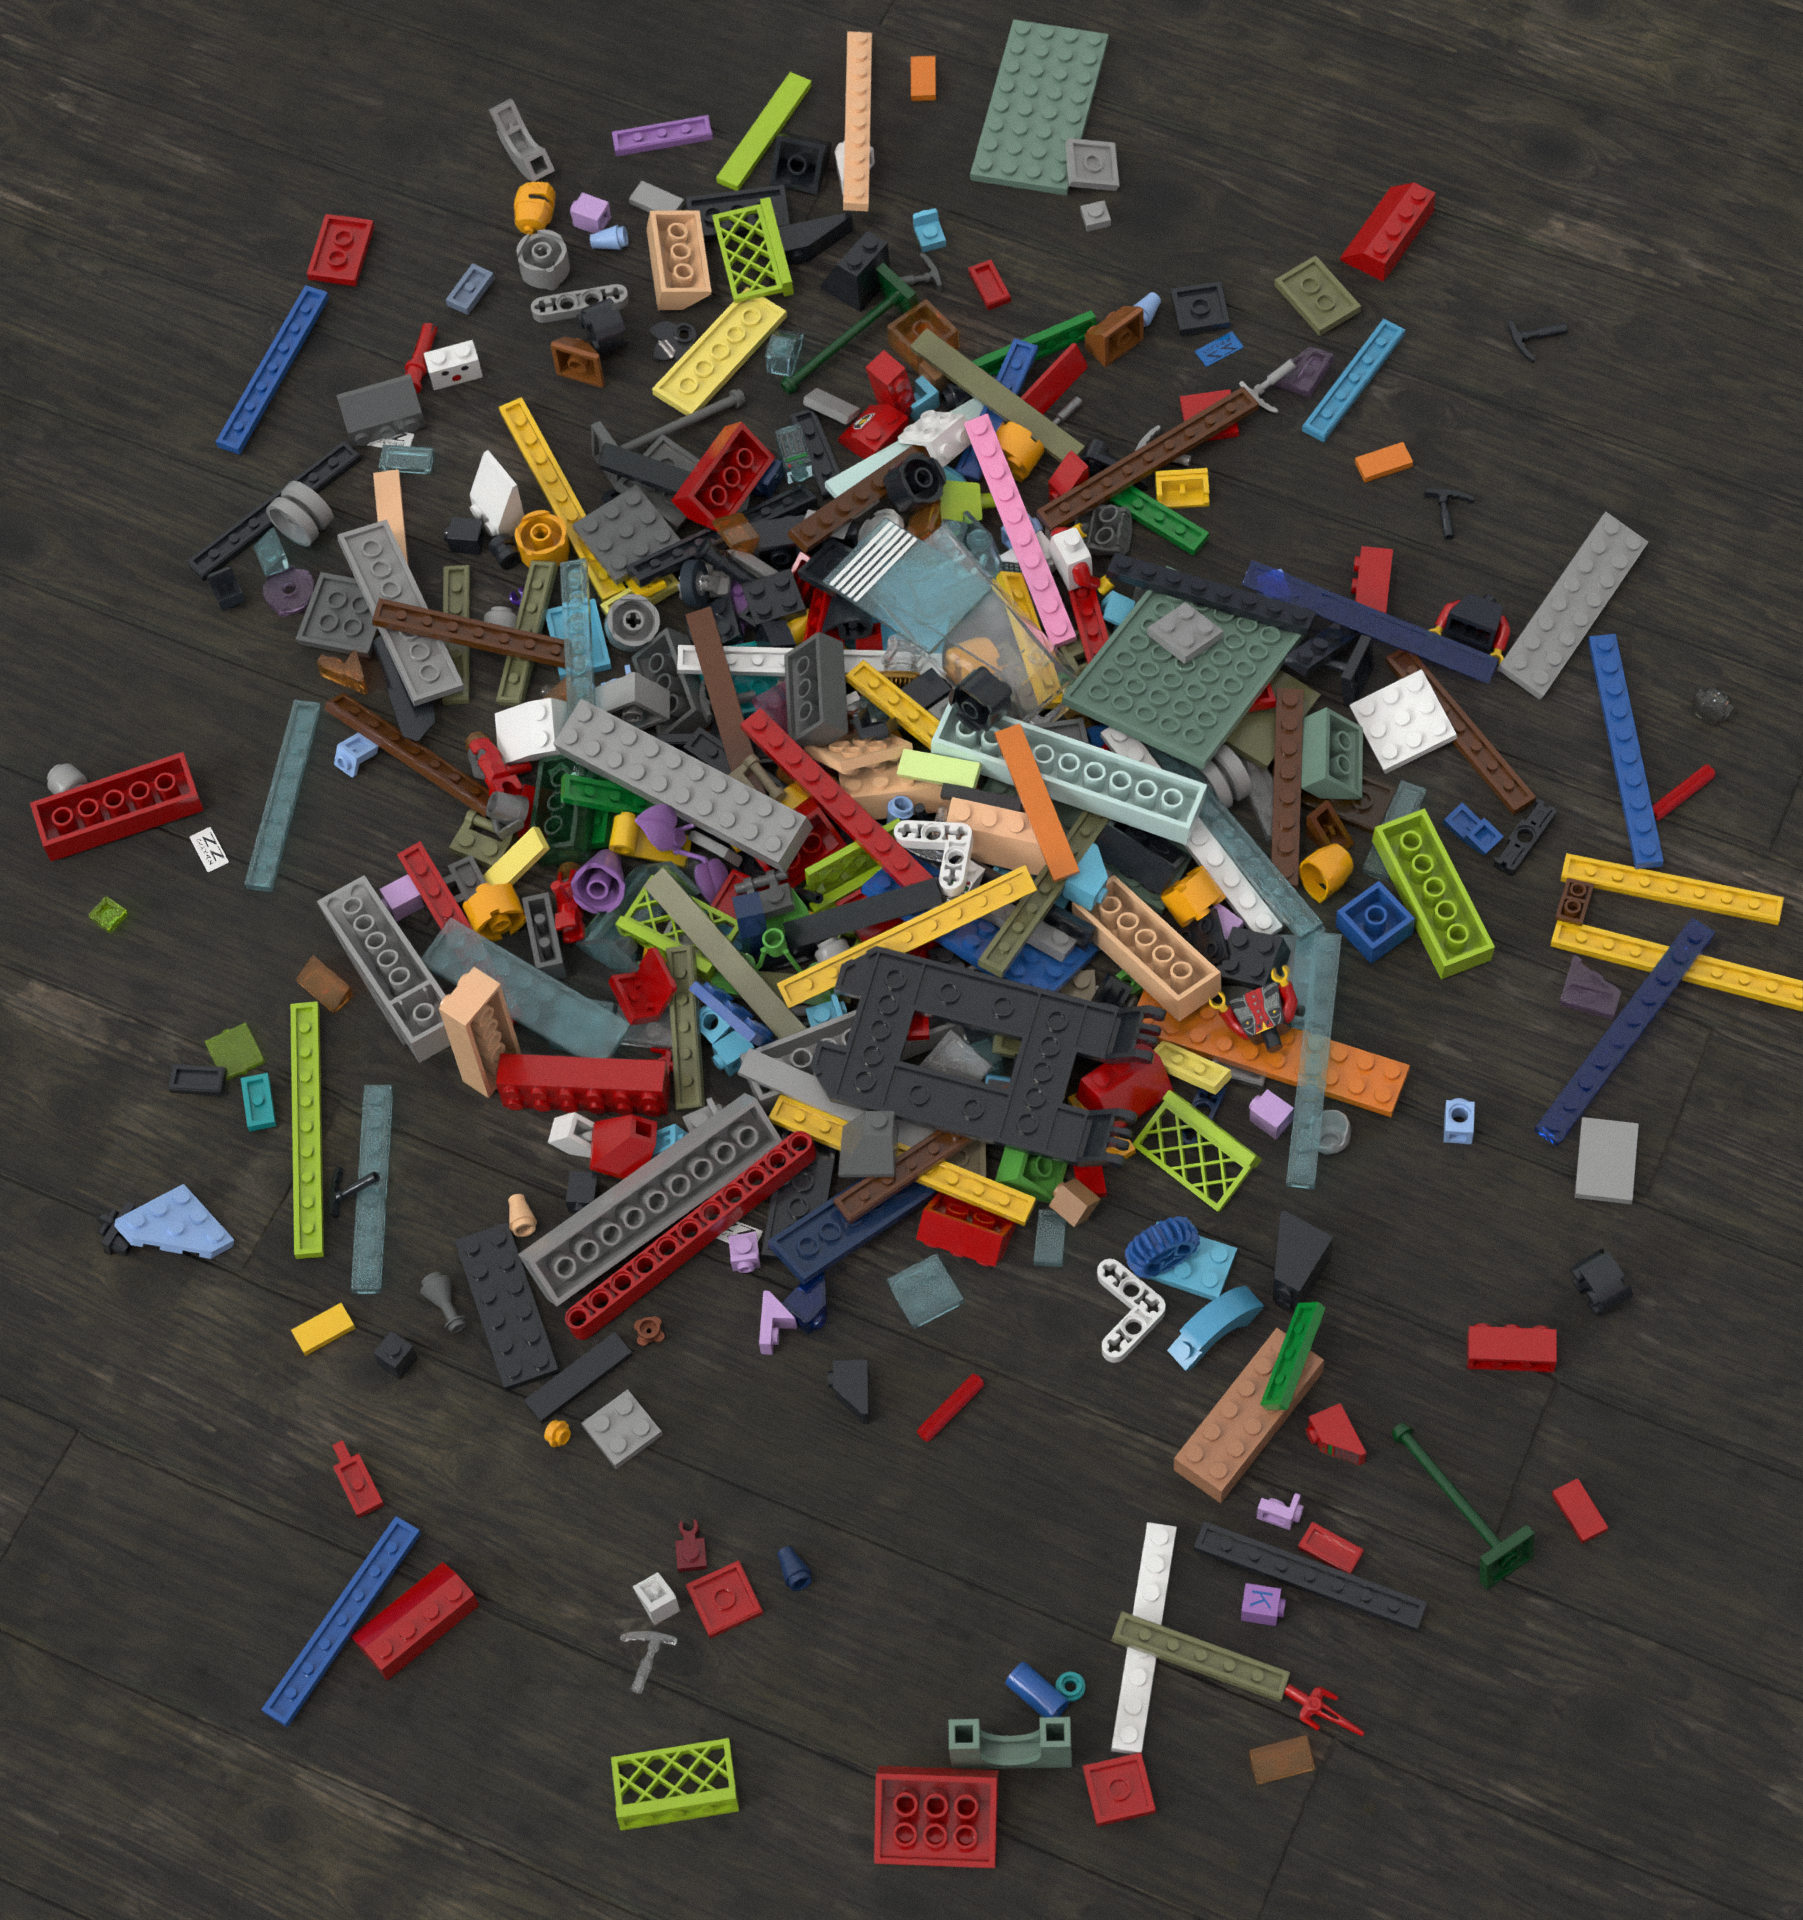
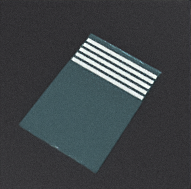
M886 517L823 580L824 585L929 655L993 590L992 586Z

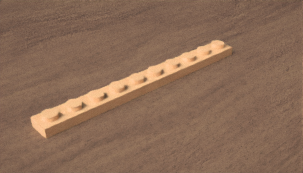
M847 32L843 210L868 211L872 33Z

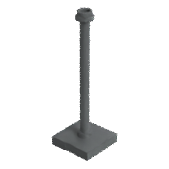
M733 389L729 392V397L620 446L615 443L601 421L591 425L592 457L598 464L605 442L629 451L637 450L656 441L662 434L668 436L731 406L740 408L742 404L746 403L745 396L740 389ZM602 470L615 488L616 483L622 477Z

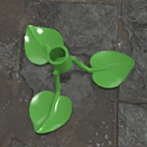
M793 888L795 910L765 920L767 930L762 936L764 947L760 949L761 954L758 963H755L754 958L750 954L740 952L758 973V969L762 967L767 953L772 957L785 955L798 973L803 971L787 949L786 932L783 926L784 922L809 915L806 905ZM818 962L812 963L808 968H810V967H812V966H814V965H816V964H819V963H818ZM717 971L711 980L712 984L719 989H724L730 995L740 996L724 976ZM834 988L803 1003L809 1006H816L831 1001V995L835 994Z

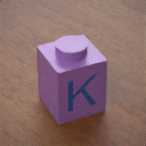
M1246 1583L1241 1621L1276 1626L1277 1617L1284 1616L1286 1602L1285 1599H1280L1281 1589Z

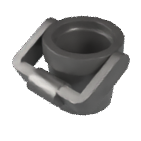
M498 791L492 793L487 803L486 815L491 818L493 831L501 839L509 837L524 827V821L529 809V800L521 795H512Z

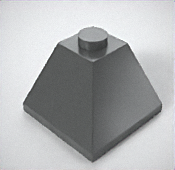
M866 1111L843 1126L839 1177H895L899 1127L894 1111Z

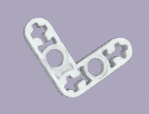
M914 820L899 822L894 828V836L903 848L944 850L939 875L941 891L949 897L960 895L966 886L974 842L970 826L954 822ZM908 831L911 832V833L908 834L907 837H903V835H905L906 832H908ZM932 831L941 833L940 837L936 840L926 838ZM960 834H965V836H962L961 840L956 839L960 837ZM956 855L964 858L959 864H951L949 862ZM951 873H954L956 882H954L952 886H949L948 884H950L952 880Z
M1106 1259L1098 1266V1281L1131 1309L1102 1341L1103 1357L1109 1362L1117 1363L1125 1359L1163 1319L1166 1305L1160 1295L1115 1259ZM1106 1269L1108 1271L1115 1269V1276L1121 1281L1118 1287H1116L1117 1279L1111 1275L1107 1278L1105 1277ZM1127 1285H1135L1139 1288V1293L1134 1297H1128L1124 1294L1123 1289ZM1145 1294V1302L1150 1306L1157 1304L1158 1312L1151 1311L1148 1313V1306L1142 1301ZM1137 1322L1141 1325L1142 1330L1138 1334H1130L1125 1329L1127 1324ZM1122 1335L1124 1340L1120 1343V1352L1116 1350L1112 1353L1109 1352V1345H1117L1121 1341Z

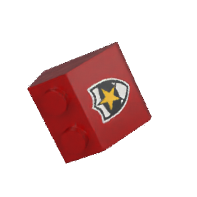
M890 404L870 405L837 440L840 444L865 460L898 441V436L909 426L908 416Z

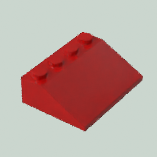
M878 1766L876 1772L874 1864L995 1868L999 1770Z

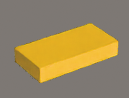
M339 1303L291 1331L304 1355L307 1356L356 1328L342 1303Z

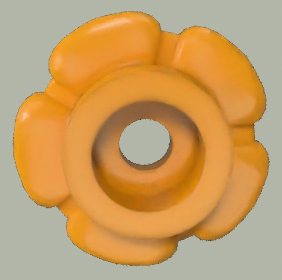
M553 1420L549 1423L545 1430L544 1438L551 1447L555 1448L568 1442L571 1434L569 1425L565 1421Z

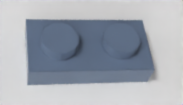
M472 263L446 298L447 306L469 315L495 279L493 272Z

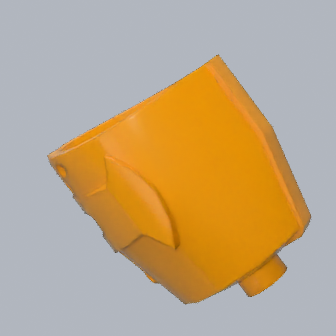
M529 182L519 187L514 201L515 225L520 232L530 235L537 234L538 230H545L547 224H550L556 194L549 183ZM529 195L544 196L548 202L543 199H531Z
M1333 843L1316 850L1305 858L1299 866V876L1308 894L1318 903H1322L1344 885L1347 878L1353 872L1354 865L1350 854L1339 844ZM1323 883L1326 886V890L1319 884Z

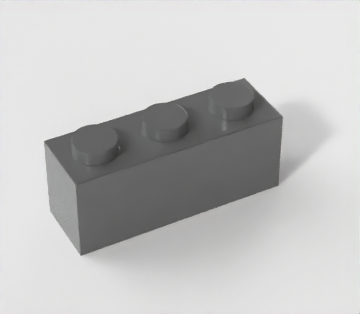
M546 892L522 898L540 983L567 978L549 893Z

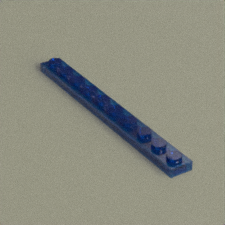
M1253 560L1242 582V586L1279 601L1316 611V616L1488 685L1499 661L1496 657Z
M1693 917L1689 920L1536 1125L1534 1132L1557 1147L1713 939L1715 931Z

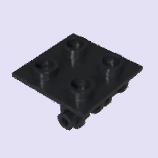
M1217 908L1211 910L1200 920H1195L1177 931L1213 966L1229 957Z

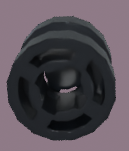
M500 534L494 537L488 544L492 556L497 557L496 561L501 569H512L521 562L520 552L514 546V541L509 534Z

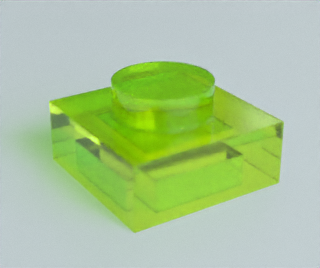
M107 896L88 914L91 921L108 933H111L128 915L126 909Z

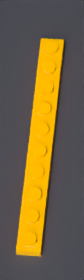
M518 398L500 406L501 416L555 516L558 515L563 519L569 542L602 603L626 589L623 582L618 585L613 582L573 530L572 524L585 517L586 514L523 398Z
M1024 865L777 983V986L788 1009L834 988L841 965L850 959L854 960L866 954L867 950L875 946L908 953L1038 891L1027 865Z
M1557 920L1551 947L1803 1012V981L1584 924L1579 926Z
M781 1094L768 1117L771 1123L792 1132H807L812 1140L839 1151L841 1149L842 1128L848 1123V1121ZM898 1142L897 1157L911 1147ZM946 1161L915 1181L1023 1226L1026 1225L1036 1204L1035 1197Z

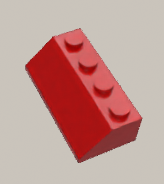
M1414 182L1390 187L1342 254L1340 261L1384 282L1434 212L1436 193Z
M742 422L725 426L671 501L688 519L719 533L723 532L776 457Z
M442 1562L353 1634L351 1638L388 1681L476 1609L479 1604L474 1593L462 1579Z

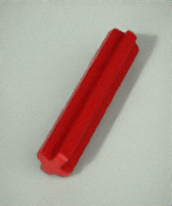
M1709 764L1704 765L1652 805L1655 820H1661L1715 777V770Z
M975 1373L972 1374L917 1429L919 1437L929 1442L984 1386V1381Z

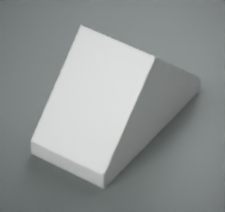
M659 1573L632 1586L654 1625L680 1611L673 1591Z

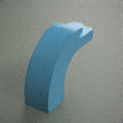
M1247 1286L1229 1290L1207 1304L1180 1329L1181 1335L1169 1347L1168 1352L1185 1371L1191 1370L1220 1338L1236 1328L1248 1326L1264 1308V1305Z

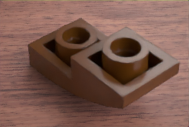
M1567 877L1555 920L1582 926L1594 884Z

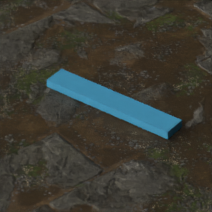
M1383 318L1303 424L1302 431L1325 442L1404 337L1405 329Z

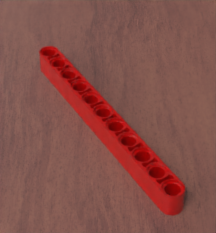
M796 1131L789 1135L573 1305L565 1315V1322L573 1336L580 1340L590 1338L812 1163L816 1157V1149L810 1135L804 1131ZM800 1146H807L802 1151H796V1149ZM778 1163H785L781 1168H774ZM757 1180H763L759 1185H752ZM741 1197L738 1202L730 1203L732 1199ZM712 1215H719L715 1220H708ZM697 1232L694 1237L686 1238L689 1233ZM675 1249L671 1255H664L666 1251ZM646 1267H653L651 1271L642 1273ZM631 1284L628 1289L620 1290L623 1285ZM608 1302L605 1307L597 1308L600 1303ZM586 1319L582 1325L575 1326L577 1321Z

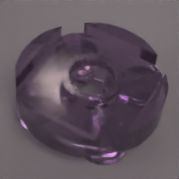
M285 565L273 570L268 575V581L265 583V586L263 585V595L267 605L276 611L279 616L286 617L296 614L308 607L315 583L307 570L303 568L302 570L297 569L293 565ZM288 586L292 589L296 588L292 593H285V588Z

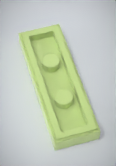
M903 749L896 774L902 778L939 785L949 783L976 789L982 766L979 762Z

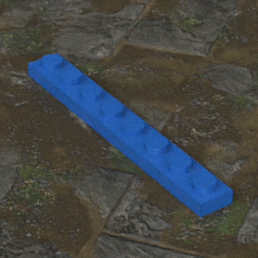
M307 285L304 286L216 440L218 448L241 454L329 300L328 292Z
M395 1516L261 1709L264 1714L288 1728L421 1535L419 1529Z

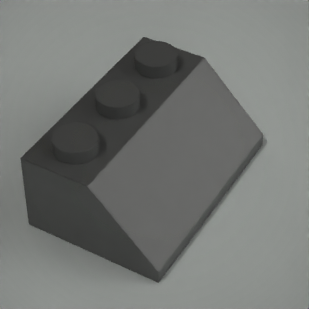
M411 374L336 395L352 447L365 446L373 441L389 439L398 434L414 432L426 427Z

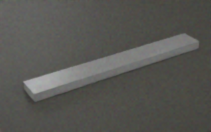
M749 1048L738 1071L739 1076L848 1122L866 1112L830 1102L815 1076ZM897 1119L899 1127L898 1142L909 1147H913L937 1131L933 1128Z

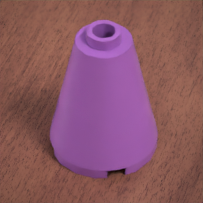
M610 849L601 850L576 871L571 881L573 898L582 909L591 913L611 912L620 905L625 895V882L619 854L612 852Z

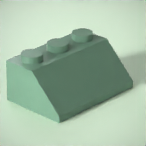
M1327 707L1304 717L1301 789L1324 799L1362 798L1363 727Z

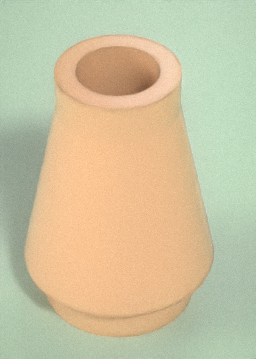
M522 1194L512 1195L508 1199L509 1228L517 1237L529 1236L535 1231L537 1220L530 1210L525 1196Z

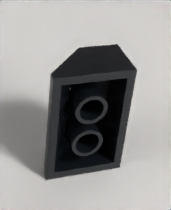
M1111 820L1106 824L1095 843L1098 845L1103 863L1116 866L1120 869L1119 871L1122 875L1130 879H1136L1142 883V886L1147 891L1158 893L1159 895L1168 888L1190 856L1161 836L1115 820Z

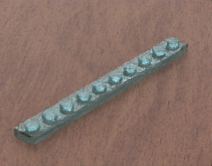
M1141 741L1161 769L1206 784L1189 763ZM1207 786L1205 801L1198 817L1231 860L1300 942L1321 929L1323 922Z
M1314 932L1286 1186L1315 1189L1342 934Z

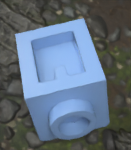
M357 733L337 744L334 764L350 777H354L357 775L359 764L377 754L378 745Z

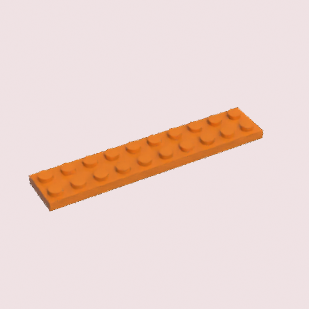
M1143 990L1137 1006L1151 1005L1166 1010L1147 991ZM1209 1001L1180 1021L1174 1018L1168 1011L1165 1020L1162 1022L1150 1018L1143 1020V1023L1157 1025L1162 1029L1160 1036H1154L1159 1039V1043L1162 1041L1170 1042L1199 1056L1212 1060L1216 1059L1218 1062L1388 1117L1393 1115L1410 1070V1065L1292 1027L1290 1032L1280 1035L1283 1048L1277 1052L1268 1053L1264 1043L1255 1045L1251 1040H1243L1230 1031L1219 1015L1220 1010L1212 1008Z

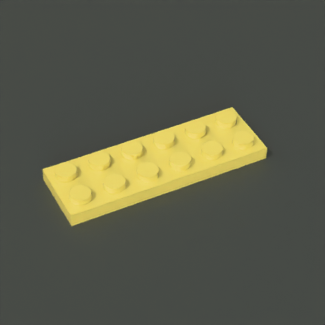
M747 287L742 293L748 292L750 288ZM764 297L734 303L733 301L652 388L653 395L686 416L702 409L787 318V312Z

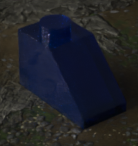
M825 1271L803 1285L801 1283L781 1303L794 1316L797 1326L808 1335L814 1329L818 1330L827 1320Z

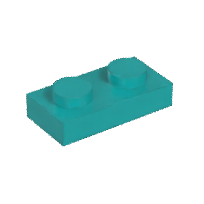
M268 1073L241 1078L249 1132L277 1126Z

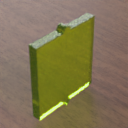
M246 1022L228 1031L224 1029L221 1034L204 1041L215 1065L226 1067L228 1070L226 1080L239 1074L245 1075L248 1070L265 1063Z

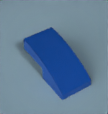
M1464 803L1455 808L1442 822L1455 836L1484 856L1504 837L1485 818L1480 820Z

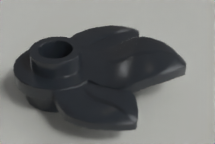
M662 321L649 329V332L659 340L654 349V358L660 361L675 358L676 362H678L692 347L697 337L695 328L689 323L675 325L670 321ZM681 333H686L688 335V338L681 339L679 335Z

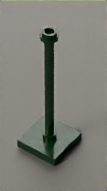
M882 263L876 268L882 294L886 299L790 378L785 375L780 382L783 390L787 394L795 393L798 390L796 385L892 306H895L916 326L923 320L916 293L886 264Z
M1401 1423L1393 1429L1391 1433L1394 1436L1393 1440L1397 1444L1403 1443L1492 1548L1480 1557V1582L1486 1590L1534 1558L1533 1543L1535 1533L1528 1525H1525L1501 1542L1411 1435L1413 1428L1410 1425Z

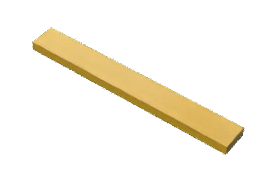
M1566 853L1560 880L1566 882L1568 877L1594 884L1593 888L1773 925L1779 924L1784 897L1647 869H1635L1632 866Z

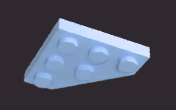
M184 1184L117 1218L114 1225L131 1245L143 1247V1244L160 1246V1250L180 1254L183 1251L200 1253L199 1257L209 1259L232 1248L234 1244V1239Z

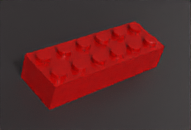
M184 752L30 803L42 845L50 862L204 811Z
M500 1053L496 1079L503 1107L511 1110L533 1108L541 1112L555 1109L567 1113L589 1111L593 1114L617 1112L624 1116L633 1113L645 1114L650 1117H657L660 1114L668 1115L671 1083L666 1061Z

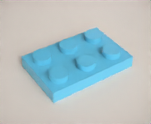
M595 598L547 609L546 621L550 637L584 644V652L578 671L558 667L561 681L612 669Z
M1199 1236L1200 1244L1196 1252L1191 1254L1190 1258L1185 1259L1182 1264L1168 1270L1165 1274L1160 1273L1156 1277L1151 1276L1147 1279L1214 1300L1222 1294L1237 1254V1248Z

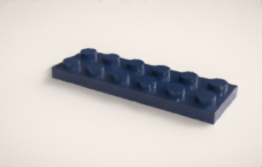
M863 1177L769 1239L768 1247L804 1285L933 1199L935 1191L914 1181L849 1224L835 1206L833 1199L866 1178Z

